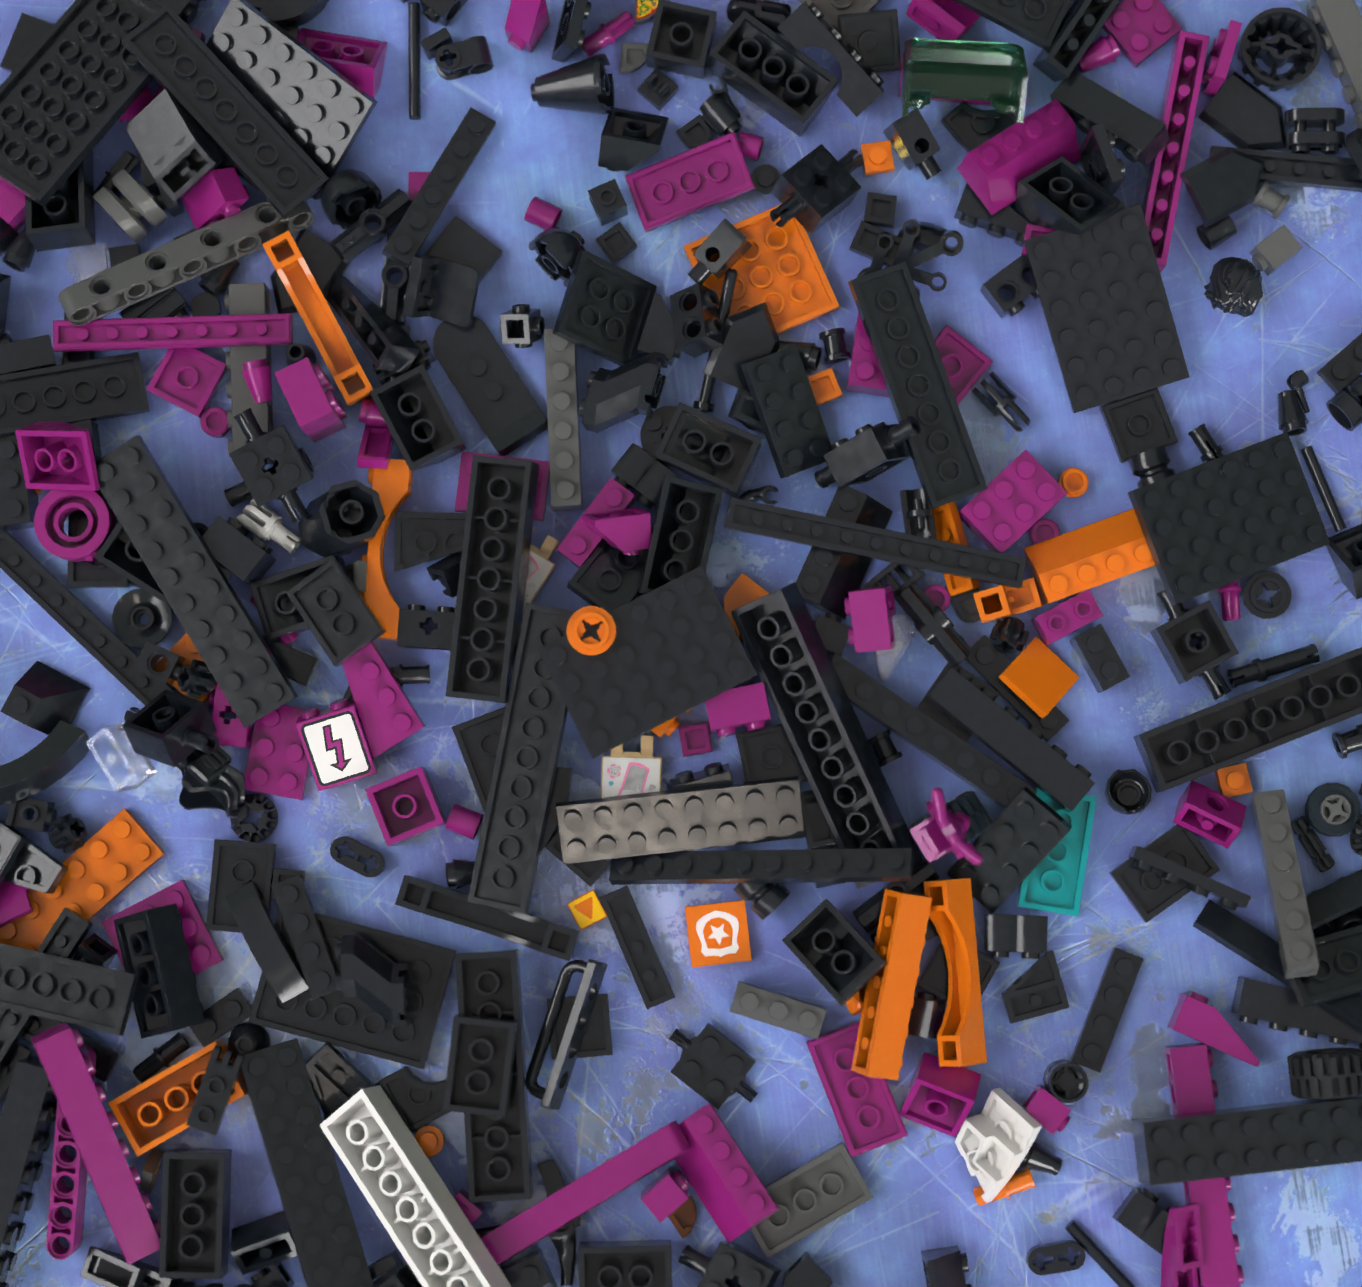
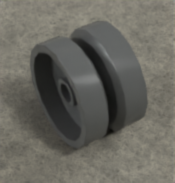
M122 169L112 178L114 186L122 193L119 198L108 187L104 186L92 197L132 240L139 245L149 234L148 229L138 219L143 216L152 226L158 227L168 216L156 204L157 200L139 181L136 182Z

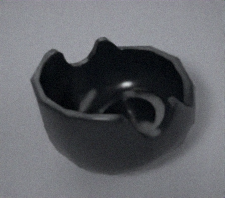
M1118 769L1107 780L1105 796L1109 806L1118 813L1125 815L1137 814L1142 812L1151 801L1152 789L1148 779L1135 769Z

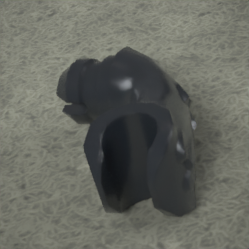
M767 485L753 490L749 489L737 499L751 502L761 500L764 504L773 506L777 504V501L768 500L766 493L769 491L778 492L779 490L775 486Z

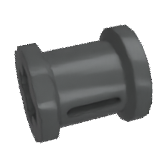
M1265 181L1257 192L1255 201L1251 204L1254 206L1258 204L1271 212L1274 219H1277L1291 196H1283L1269 187L1270 183Z

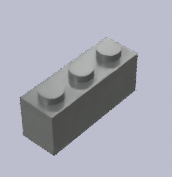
M738 981L730 1007V1012L817 1040L827 1011L826 1008L742 981Z

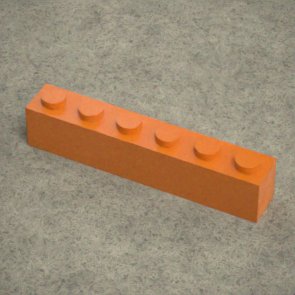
M885 888L874 950L887 964L867 982L851 1070L874 1078L898 1080L899 1072L903 1064L902 1056L905 1040L908 1036L911 1009L914 1005L916 982L920 974L919 966L922 950L925 946L926 928L931 914V897Z

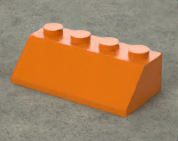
M1134 509L1023 548L1043 605L1155 565Z

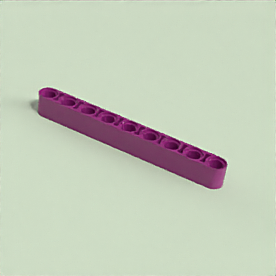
M677 1121L671 1122L480 1239L499 1266L679 1157L692 1147Z

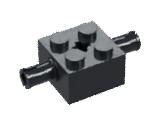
M822 144L781 174L771 192L782 204L770 212L771 220L774 222L780 217L781 219L775 225L783 227L789 220L795 217L810 235L846 208L861 189L860 184L850 173L863 165L862 155L860 154L853 160L858 151L851 149L837 161Z
M251 408L243 411L248 423L242 413L234 416L247 441L245 442L246 445L229 453L257 506L260 507L276 498L277 501L281 500L292 523L300 520V517L304 518L309 515L296 490H298L297 486L311 480L314 476L286 425H281L267 433L262 431ZM267 458H270L271 461L277 460L279 462V465L276 467V474L272 470L266 471Z
M911 416L899 424L886 425L885 422H881L873 427L871 424L860 427L855 431L856 436L852 439L844 438L831 445L833 450L823 455L828 466L815 472L816 482L821 488H827L834 482L837 483L839 488L867 483L911 457L905 441L921 433L918 421Z
M1165 590L1157 593L1156 596L1162 603L1169 618L1167 623L1150 631L1178 684L1184 683L1198 675V677L1202 676L1214 700L1230 693L1231 689L1227 686L1218 667H1220V663L1239 654L1210 600L1189 611L1188 608H1184L1182 602L1171 606ZM1191 638H1197L1199 640V643L1196 645V647H1191L1189 645Z
M165 689L141 710L131 707V711L127 710L124 715L125 723L122 726L134 752L174 768L196 749L206 754H213V751H216L218 748V738L213 735L217 732L208 708L204 702Z
M727 1240L720 1241L711 1258L687 1245L682 1252L685 1255H680L678 1261L680 1264H684L701 1274L702 1279L698 1287H735L732 1280L738 1277L740 1278L738 1283L742 1287H773L781 1272V1269L733 1242L729 1244Z

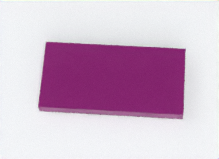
M735 132L625 176L646 232L756 189Z
M860 1021L820 1036L818 1040L813 1039L806 1042L851 1158L908 1136L886 1079L867 1077L851 1070Z

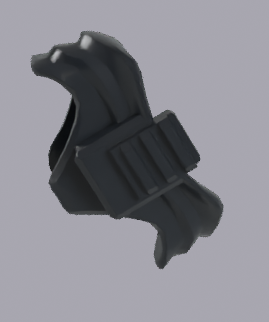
M219 745L217 750L213 751V754H206L196 749L182 763L176 766L183 775L181 781L183 787L179 796V804L186 810L203 808L222 809L229 818L231 812L236 810L239 803H244L246 790L245 776L242 772L229 765L232 758Z

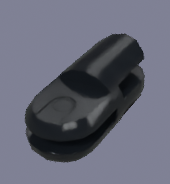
M731 0L726 10L727 17L731 23H734L745 10L775 33H781L777 27L791 15L792 11L791 6L788 4L767 0Z
M992 371L989 376L1007 396L1003 399L985 379L980 384L998 402L995 408L976 387L971 392L994 417L1001 414L1017 432H1021L1023 429L1005 410L1010 406L1027 426L1031 420L1015 404L1014 401L1017 396Z

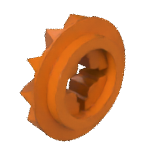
M583 607L577 610L568 621L567 638L571 646L581 654H601L607 651L615 640V622L611 615L600 607ZM583 620L592 626L602 622L597 630L600 642L591 636L581 641V638L584 636L583 634L586 632L585 625L582 623Z

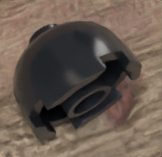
M353 169L343 170L332 175L321 191V205L326 217L331 224L340 225L342 229H348L360 219L361 214L365 210L373 209L374 206L376 207L381 203L382 199L381 191L375 182L364 172Z
M554 227L538 234L529 243V250L533 251L535 249L539 255L535 261L554 281L560 277L565 281L564 286L567 287L578 251L585 250L583 246L585 241L574 230L569 232L564 228Z

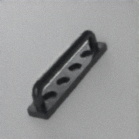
M589 959L588 962L573 960L565 964L560 971L525 1079L527 1090L531 1095L542 1100L541 1106L544 1108L559 1110L602 984L607 963ZM574 972H580L584 975L547 1086L544 1088L538 1084V1076L571 977Z

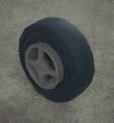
M1325 783L1316 787L1309 794L1305 804V816L1310 826L1319 834L1328 837L1342 836L1351 832L1355 820L1361 814V803L1356 793L1348 786L1340 783Z

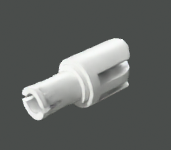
M254 499L250 501V505H247L242 510L243 513H240L235 518L238 523L263 541L272 539L290 554H293L295 552L294 548L298 549L302 543L301 537H298L282 525L281 516L265 505L258 507Z

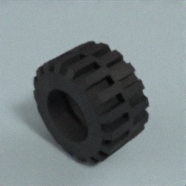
M1313 1049L1295 1052L1287 1057L1291 1095L1303 1099H1330L1362 1094L1361 1049Z

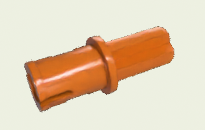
M1026 1169L1025 1171L1013 1174L991 1202L1004 1197L1008 1200L1010 1195L1035 1188L1030 1170ZM982 1187L974 1188L973 1194L977 1204H987L981 1196L984 1194Z

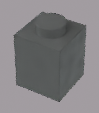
M1282 225L1257 244L1250 254L1252 255L1251 259L1255 267L1261 272L1264 271L1269 276L1294 257L1303 247L1287 227Z

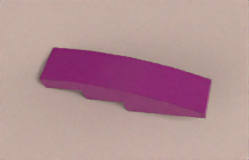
M1199 1203L1172 1207L1169 1209L1164 1234L1161 1287H1199L1197 1267L1204 1266Z

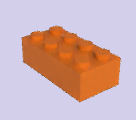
M223 1039L209 1044L108 1102L137 1157L191 1127L186 1124L215 1045L222 1047L219 1056L220 1060H223L228 1049ZM232 1057L231 1062H230L231 1064H234V1063H235V1060L233 1059V1057ZM241 1071L228 1105L248 1094Z

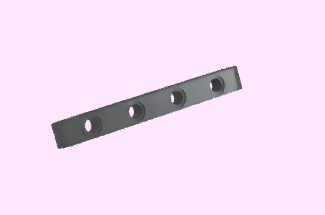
M268 201L262 202L96 273L63 289L58 298L70 323L75 326L84 325L264 248L263 243L288 230L291 235L301 231L312 224L314 215L307 202H305L284 219Z

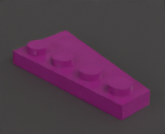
M371 642L342 663L373 758L425 727V724L374 642Z

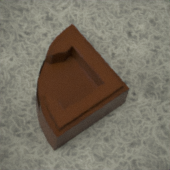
M692 1195L668 1216L683 1239L691 1232L696 1220V1205Z

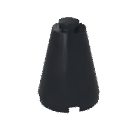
M597 54L536 77L535 83L531 84L532 100L537 101L540 107L604 115L611 114L612 111L608 107L614 106L615 94L612 74H607L605 66L610 65L605 54Z

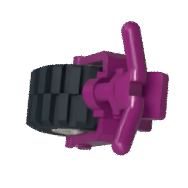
M939 787L933 788L931 790L932 800L926 803L929 813L914 822L909 828V832L928 862L936 861L953 851L957 859L964 856L974 865L981 864L983 861L982 855L975 850L972 843L968 844V842L988 830L993 822L974 791H966L945 803L943 790Z

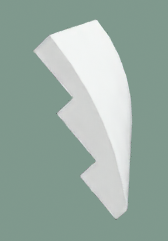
M1000 1087L991 1090L981 1114L965 1119L955 1140V1144L961 1156L964 1157L971 1176L977 1177L984 1191V1194L981 1196L986 1203L991 1202L1010 1180L1027 1155L1042 1127L1040 1123Z

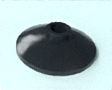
M135 589L124 594L116 603L112 614L113 628L117 636L124 643L132 647L143 648L146 641L157 645L167 636L171 629L172 610L169 605L144 589ZM144 614H148L150 617L146 625H142L140 622V618Z

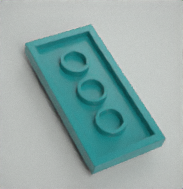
M1035 787V790H1037L1035 795L1072 825V828L1021 882L1017 907L1078 917L1097 797L1085 795L1072 812H1067L1040 789Z

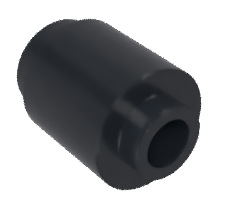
M713 94L701 105L699 110L703 113L702 118L720 137L732 132L737 134L742 128L740 122L743 117L724 97Z

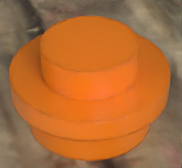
M1069 468L1060 475L1058 484L1067 492L1065 496L1077 498L1086 492L1089 480L1081 469Z
M424 1126L414 1136L427 1157L438 1154L444 1146V1135L435 1126Z

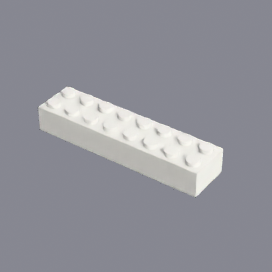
M381 1086L361 1089L319 1125L423 1287H512Z

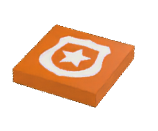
M744 900L685 907L691 967L752 961Z

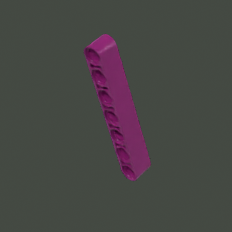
M86 1044L79 1046L82 1057L88 1055L95 1070L96 1053L94 1049ZM92 1073V1074H90V1076H91L92 1081H93V1083H94V1082H95V1073ZM58 1101L46 1247L51 1257L63 1260L73 1254L82 1243L88 1172ZM67 1145L75 1148L77 1152L76 1158L68 1155L66 1151ZM64 1175L70 1176L73 1179L74 1188H70L65 1184ZM62 1206H66L71 1210L72 1218H67L63 1215ZM60 1236L68 1239L69 1248H64L60 1244Z

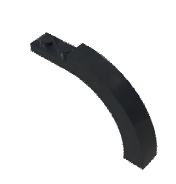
M60 720L52 732L35 748L23 756L1 765L0 806L32 796L48 788L69 773L93 747L86 731Z

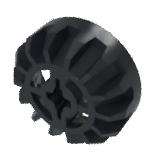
M1272 8L1258 14L1247 25L1239 39L1240 46L1237 57L1243 64V74H1249L1254 79V85L1259 87L1262 84L1269 87V91L1272 92L1284 88L1288 91L1306 81L1314 71L1321 57L1322 43L1316 26L1307 16L1290 8ZM1273 36L1270 40L1265 39L1267 37ZM1256 58L1262 59L1264 64L1271 68V73L1262 70ZM1286 63H1294L1289 71L1276 75L1277 68L1283 67Z

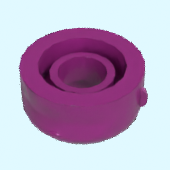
M51 490L39 502L35 511L34 529L39 542L51 554L67 561H93L92 558L97 555L115 528V516L105 498L95 491ZM73 511H84L88 518V526L85 532L80 536L68 537L64 531L66 518Z

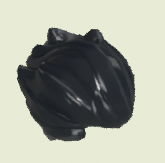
M1239 257L1220 259L1213 266L1211 276L1209 277L1210 283L1204 285V288L1207 290L1204 295L1211 301L1213 309L1219 308L1224 313L1229 312L1243 317H1248L1254 313L1263 296L1260 270L1256 269L1247 259Z

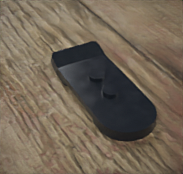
M474 316L469 327H461L443 321L437 328L433 338L435 356L500 456H506L547 430L548 420L487 326Z

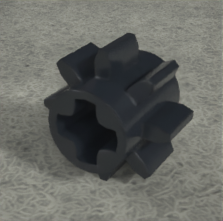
M1006 617L1003 621L999 619L996 621L989 638L996 640L994 645L998 651L1005 654H1013L1016 652V649L1018 651L1023 650L1030 632L1023 631L1025 625L1020 619Z
M194 659L192 665L185 664L179 670L177 677L181 691L187 692V697L197 699L201 698V694L207 695L211 692L216 682L206 663Z
M69 813L51 821V825L54 828L48 832L50 843L55 848L63 849L64 853H68L85 845L82 838L87 835L82 820L72 818V815Z

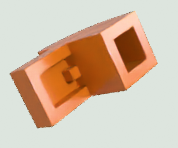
M1034 577L1023 580L1020 589L1000 585L973 594L981 623H990L998 619L1002 620L1006 617H1013L1017 614L1043 607Z

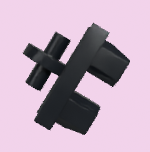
M923 489L900 490L905 533L937 540L933 509L929 508Z

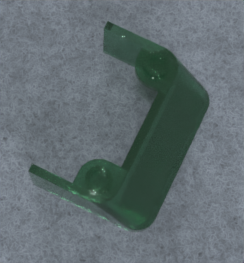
M924 38L906 40L904 42L901 90L902 117H908L909 108H924L925 105L930 104L931 98L990 101V105L1000 114H1011L1015 111L1017 123L1023 124L1029 79L1023 47L1013 43Z

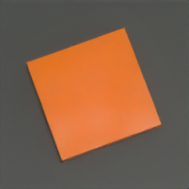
M1034 637L998 678L1043 719L1080 677L1038 637Z

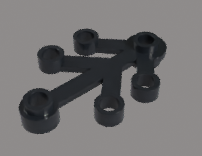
M908 219L903 225L904 234L894 263L890 266L906 261L913 281L928 285L934 291H942L947 284L945 274L942 272L932 274L914 267L943 253L947 256L959 254L963 248L964 239L959 232L949 230L941 236L939 242L909 256L914 239L921 231V224L916 219ZM910 223L915 224L917 232L909 233L906 226ZM882 232L878 235L876 239L877 248L871 266L862 269L857 278L882 270L886 253L894 244V237L891 233ZM888 237L891 242L890 245L882 246L880 238ZM949 237H954L957 239L958 244L950 247L947 245L946 240ZM933 278H942L943 285L935 286L932 282ZM915 286L918 296L920 297V290L917 286Z

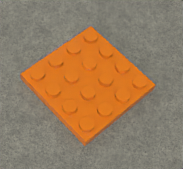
M776 206L733 225L753 246L731 267V269L737 270L738 275L729 316L766 302L776 332L779 335L839 309L840 306L805 228L795 217L789 220L783 227L776 226V222L781 218L779 217L773 222L770 217V212L778 207ZM709 235L684 246V251L692 268L699 262L693 254ZM720 253L713 254L711 262H716L720 257ZM712 273L702 285L715 291L720 303L725 274L718 279Z

